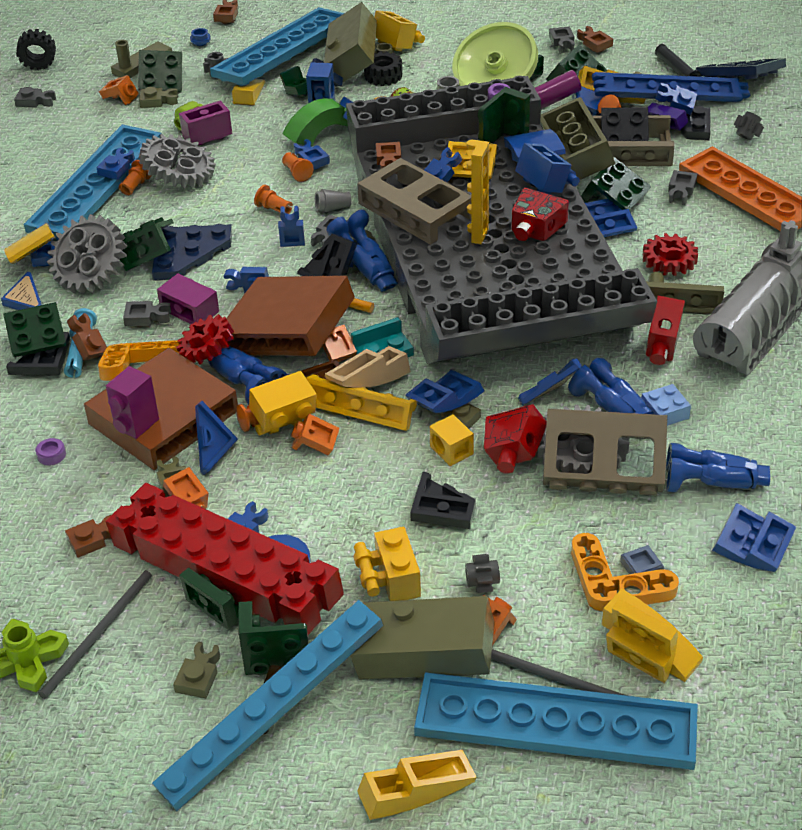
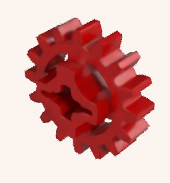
M664 233V237L654 235V240L647 239V244L643 245L642 261L646 262L647 268L653 267V272H663L664 276L668 272H671L673 276H677V272L686 274L687 269L693 270L694 265H697L698 247L694 246V241L687 242L686 236L681 238L678 234H674L673 237H670L667 233Z
M220 314L214 318L212 315H209L204 321L200 318L198 323L195 322L189 325V331L182 332L184 337L178 339L179 345L176 349L180 355L193 363L197 361L200 365L205 359L211 361L213 357L221 355L222 348L229 347L227 342L233 340L232 333H234V329L225 316L221 317Z

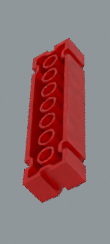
M144 483L130 497L132 503L130 506L121 505L105 521L115 547L131 555L138 550L142 560L177 577L189 567L199 575H206L212 584L220 590L226 589L233 596L236 605L239 606V602L252 601L254 614H260V617L276 623L280 618L283 619L284 625L305 623L308 635L321 622L320 611L322 609L330 611L344 595L339 568L321 560L309 563L308 555L180 497L175 495L166 497L164 490L148 483Z

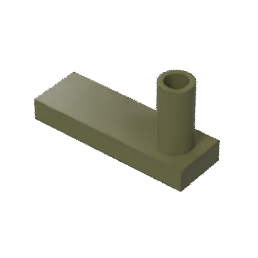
M116 41L118 63L110 66L111 72L119 78L127 75L132 78L138 74L139 51L130 56L128 41ZM157 41L142 50L172 51V48Z
M653 272L648 277L647 284L656 300L657 296L685 300L683 312L711 314L724 298V286L664 283V276L660 272Z

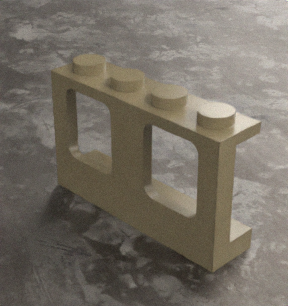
M648 115L649 138H659L660 141H608L613 158L615 157L625 166H673L675 146L674 141H671L670 137L671 116ZM593 116L602 131L601 116Z
M402 158L397 159L357 183L358 201L361 206L430 245L438 240V227L460 214L469 220L471 219V214L467 212V206L471 204V195ZM397 173L398 181L407 186L403 189H398L383 180ZM427 196L442 204L443 207L434 209L419 200Z
M548 409L543 485H549V488L554 490H565L567 486L579 487V490L585 492L597 491V488L609 489V492L624 494L627 493V490H634L647 496L663 492L666 472L668 415ZM561 434L589 435L593 438V464L590 473H566L557 470L558 437ZM620 438H643L653 441V475L651 477L621 476L617 473L618 440Z

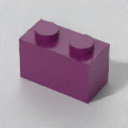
M221 100L179 113L182 137L185 140L190 138L191 143L199 142L198 146L233 134L230 110Z
M176 274L157 289L159 303H170V314L189 324L198 323L200 318L204 321L209 315L213 317L219 312L217 291L183 275Z
M128 366L105 385L113 425L120 433L137 439L159 420L150 375Z

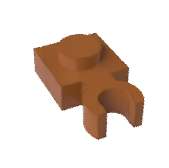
M222 0L223 5L218 4L213 13L214 22H221L223 24L234 23L238 14V0L232 2Z
M586 26L585 31L577 30V39L583 41V45L596 53L613 46V38L600 30L594 32L590 26Z
M400 142L376 143L377 165H380V169L401 158Z
M84 313L78 319L76 315L67 320L68 326L72 331L76 332L72 339L83 360L102 357L107 346L99 330L91 329L89 316Z
M111 515L106 516L99 524H96L94 519L65 530L67 540L77 558L106 547L105 540L111 539L105 521Z

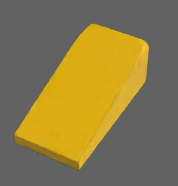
M254 79L248 85H236L232 90L233 104L255 105L265 80Z

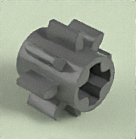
M221 52L208 54L207 58H204V73L209 72L211 77L210 68L228 58H224Z
M748 111L743 116L738 115L733 124L737 128L736 134L747 140H752L754 135L760 137L764 129L763 124L760 123L762 118Z
M489 554L472 555L473 563H465L467 586H476V592L478 593L493 592L492 584H500L498 561H489Z

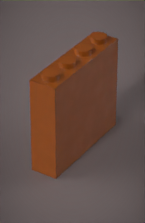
M257 277L227 316V320L234 329V333H232L234 338L227 343L230 347L249 355L316 356L355 298L348 277Z
M167 348L137 368V370L150 375L152 378L159 420L137 439L127 434H122L115 429L106 389L84 403L90 426L154 471L157 469V460H161L164 464L198 440L195 406L199 402L203 401L222 422L236 413L238 405L235 389L171 348Z

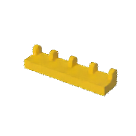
M468 140L467 149L474 151L471 155V160L467 162V169L471 170V182L467 184V191L471 192V204L467 206V212L471 214V223L467 225V231L471 233V243L482 244L489 230V142Z
M317 375L306 377L317 394L316 408L404 431L410 428L412 412L416 409L417 400H406L394 397L393 394L370 391L365 387H343L330 380L319 378Z

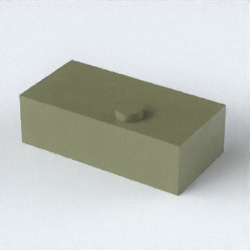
M363 2L328 25L324 63H333V72L343 77V82L374 63L377 20Z
M581 97L541 114L540 124L543 130L551 129L558 135L566 154L559 156L572 165L571 169L580 180L615 165L608 141Z
M488 596L362 602L381 618L383 626L350 655L359 680L424 677L425 672L453 676L490 674L494 618Z

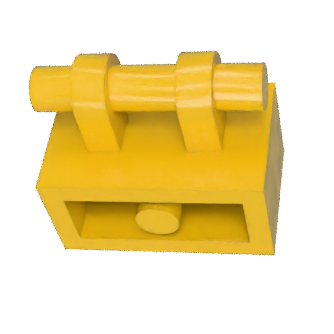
M376 10L374 17L377 20V42L389 43L395 51L412 49L413 42H424L425 36L416 29V23L391 11Z
M302 371L249 389V408L259 424L255 425L259 436L265 433L271 435L279 432V428L290 424L295 426L298 421L302 422L309 413H315L317 394Z
M404 526L374 532L375 551L367 549L364 542H358L354 545L355 554L353 558L356 566L361 570L360 581L362 587L367 590L369 596H377L380 593L379 587L385 586L389 601L421 597L420 570ZM373 566H379L380 572L373 570Z

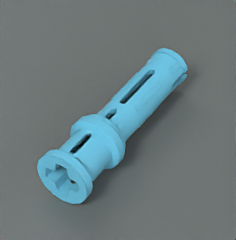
M86 308L76 310L73 315H76L77 319L84 313L89 316L92 329L97 321L96 314ZM70 329L69 335L72 339L76 332ZM72 339L64 373L68 377L73 378L74 370H76L75 378H77L82 373L84 360Z

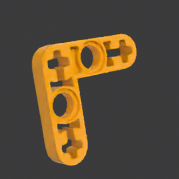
M178 340L110 345L105 349L98 363L100 379L111 381L125 370L130 363L148 362L167 348H171L179 353L176 349L179 345Z
M580 533L573 538L571 555L587 602L594 610L603 611V608L617 594V590L619 592L621 588L625 590L629 586H635L641 590L639 594L632 595L647 605L667 602L676 597L679 579L672 571L654 570L612 577L599 539L590 533ZM584 547H586L587 550H590V556L586 557V551ZM595 567L600 569L602 573L590 575L585 570Z

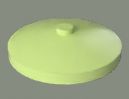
M511 22L488 24L472 32L459 45L453 58V75L459 80V86L474 82H490L494 79H510L515 76H528L530 78L538 63V48L532 34L521 25Z

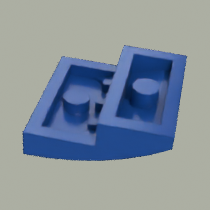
M551 129L504 137L505 147L511 150L512 160L516 162L519 160L524 143L543 144L557 155L566 154L563 143Z
M608 198L585 203L604 238L637 231L636 223L629 209H620Z
M451 369L436 383L425 378L405 396L408 400H417L418 405L433 413H442L467 404L485 390L480 382Z
M736 503L712 551L732 561L756 569L775 572L780 565L796 526L770 511L763 518Z

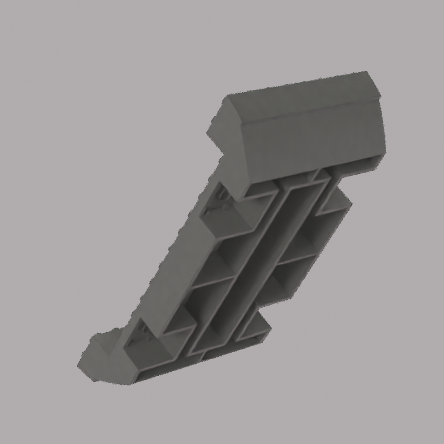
M515 76L510 79H494L484 83L474 82L464 86H448L444 89H428L418 93H402L399 96H382L372 100H356L353 103H346L348 130L358 182L380 170V165H377L376 143L400 142L401 158L424 170L433 159L439 161L442 158L441 154L448 147L449 141L467 142L468 140H479L478 111L482 105L489 101L488 88L495 83L506 84L511 89L530 95L529 133L543 130L540 124L541 98L528 76ZM503 134L493 143L497 144V154L493 175L489 179V230L482 244L471 243V233L467 231V225L471 223V219L469 220L460 214L438 227V240L430 245L374 213V226L385 255L394 270V278L398 282L397 286L407 313H416L419 319L420 346L427 364L631 328L644 323H650L653 320L657 300L638 268L622 270L575 186L565 184L562 193L552 192L550 194L569 200L568 222L544 241L531 237L526 241H520L515 237L514 232L511 230L513 207L524 187L537 191V187L525 182L523 176L515 171L518 162L512 160L511 150L506 148L504 143V137H509V135ZM393 174L383 180L398 189H403L407 186L398 181L397 174ZM451 177L447 182L471 195V192L467 191V184L471 182V178ZM427 196L419 200L434 209L443 207L442 204Z

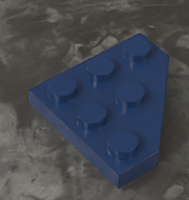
M786 58L759 59L748 61L747 63L746 61L718 64L717 66L716 64L696 67V70L700 71L701 76L705 77L724 76V78H738L745 76V79H756L758 76L778 73V69L786 67Z
M232 225L167 226L161 229L171 251L154 258L152 268L153 281L170 280L176 274L185 276L186 270L192 266L198 268L213 258L212 254L218 250L225 251L229 249L232 244Z

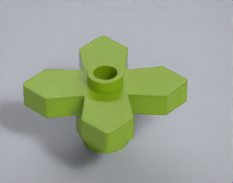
M11 619L1 632L4 648L0 649V679L16 672L20 688L37 692L47 679L42 662L62 656L69 645L67 635L49 630L36 636L27 622Z

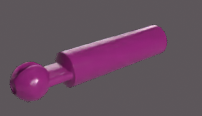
M573 70L535 87L536 92L541 98V110L581 91L580 80Z

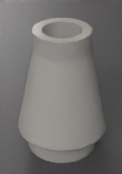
M326 189L315 192L314 198L316 210L323 213L343 207H350L352 201L350 192Z

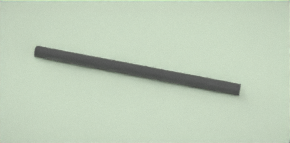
M145 570L49 679L38 692L40 697L46 699L109 627L152 577L149 571Z
M492 649L491 659L582 691L625 695Z

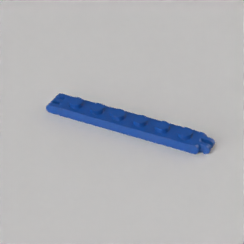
M604 72L592 74L595 96L599 97L611 94L624 98L655 99L660 83L669 85L671 89L679 86L697 93L696 100L740 102L751 96L748 90V83L739 82L738 78Z

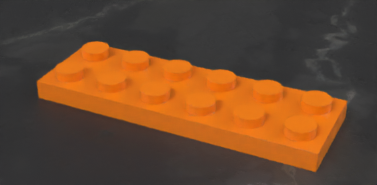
M712 146L679 164V171L698 173L697 183L777 230H781L783 221L789 223L790 220L796 222L795 225L798 226V229L802 227V196Z

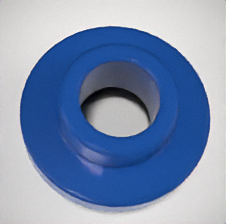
M197 28L191 32L190 41L196 46H205L211 40V36L205 28Z

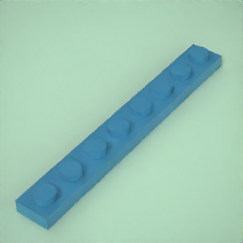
M360 600L354 603L153 781L152 784L156 790L178 811L383 626L381 618Z

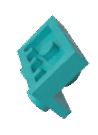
M399 317L351 333V341L357 350L356 355L365 349L378 353L390 346L407 353L408 357L414 356V347L402 333V321Z

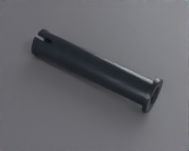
M660 44L656 47L655 55L680 76L702 77L700 71L692 69L665 44Z

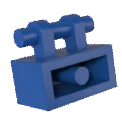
M524 143L515 171L523 176L525 182L536 186L537 191L549 195L552 192L562 193L565 184L577 186L580 182L576 173L571 169L572 165L545 145Z

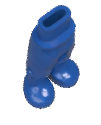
M361 209L353 213L348 221L344 217H338L331 221L326 229L329 236L336 234L353 241L351 238L353 237L358 243L352 262L370 283L377 285L381 292L394 288L398 284L393 277L394 270L379 244L375 240L368 238L365 232V227L369 222L368 213Z
M230 346L222 348L221 355L213 357L211 361L208 360L209 365L221 376L234 384H244L246 386L245 400L248 405L249 389L288 375L284 370L274 366H265L260 359Z
M604 358L594 359L590 367L582 366L572 376L568 384V391L574 396H582L588 391L592 392L595 395L596 403L606 412L654 414L628 382L615 377L612 373L611 364Z
M678 443L669 444L666 458V470H668L667 492H677L684 480L693 478L700 479L706 485L723 488L755 489L756 485H770V466L757 465L756 460L713 450H702L699 452L688 449Z

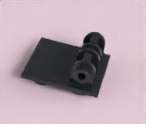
M648 107L601 108V128L607 141H649Z

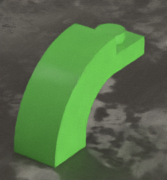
M329 98L312 101L294 114L286 125L283 135L300 145H304V140L308 139L311 141V146H313L318 134L326 127L335 124L348 126L347 119L343 117L346 108Z

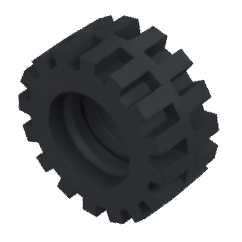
M29 29L27 33L24 31L18 39L16 48L19 62H24L23 66H30L31 70H34V68L41 70V67L46 69L48 65L51 66L56 53L54 39L51 40L52 36L50 34L46 35V31L43 30L39 32V29H35V31ZM37 45L43 48L45 52L35 54L29 51L27 47Z
M382 51L378 52V54L374 53V63L364 69L365 80L370 84L373 83L375 86L378 84L380 86L385 84L389 86L392 85L391 83H398L402 77V59L396 53L390 54L387 51L385 53H382Z

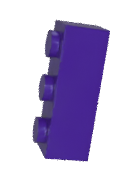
M653 102L648 106V115H670V128L680 130L688 123L685 110Z

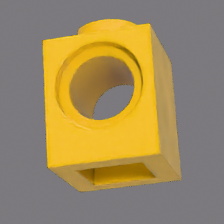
M452 414L430 425V447L449 466H452L474 454V433Z

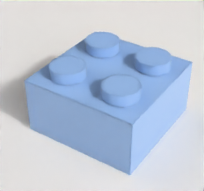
M674 384L642 393V400L654 412V415H668L667 426L689 419L691 405Z

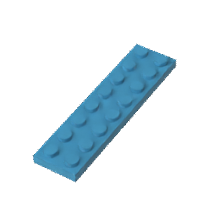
M318 7L210 68L211 77L221 79V81L236 83L239 86L248 85L250 81L262 77L264 73L277 68L279 64L289 61L291 57L304 52L305 49L327 38L329 23L344 13Z
M122 124L24 223L25 232L30 233L47 223L56 237L55 239L59 240L56 233L63 234L65 232L63 225L70 228L71 220L73 219L79 223L80 216H84L88 220L89 215H93L118 189L119 184L129 175L128 172L130 170L129 168L119 180L99 176L96 167L108 155L115 156L116 150L120 147L123 148L124 154L133 150L135 160H140L139 154L142 143H146L147 138L152 140V136L160 138L162 133Z
M425 672L414 726V735L695 770L698 704Z

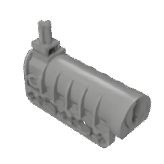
M790 220L789 223L786 221L782 222L779 238L764 249L761 259L754 264L750 272L742 278L741 282L732 289L731 293L722 300L721 304L695 330L693 344L698 355L707 359L711 357L717 358L736 366L738 372L749 375L802 313V251H800L802 242L796 240L798 226L795 225V221Z

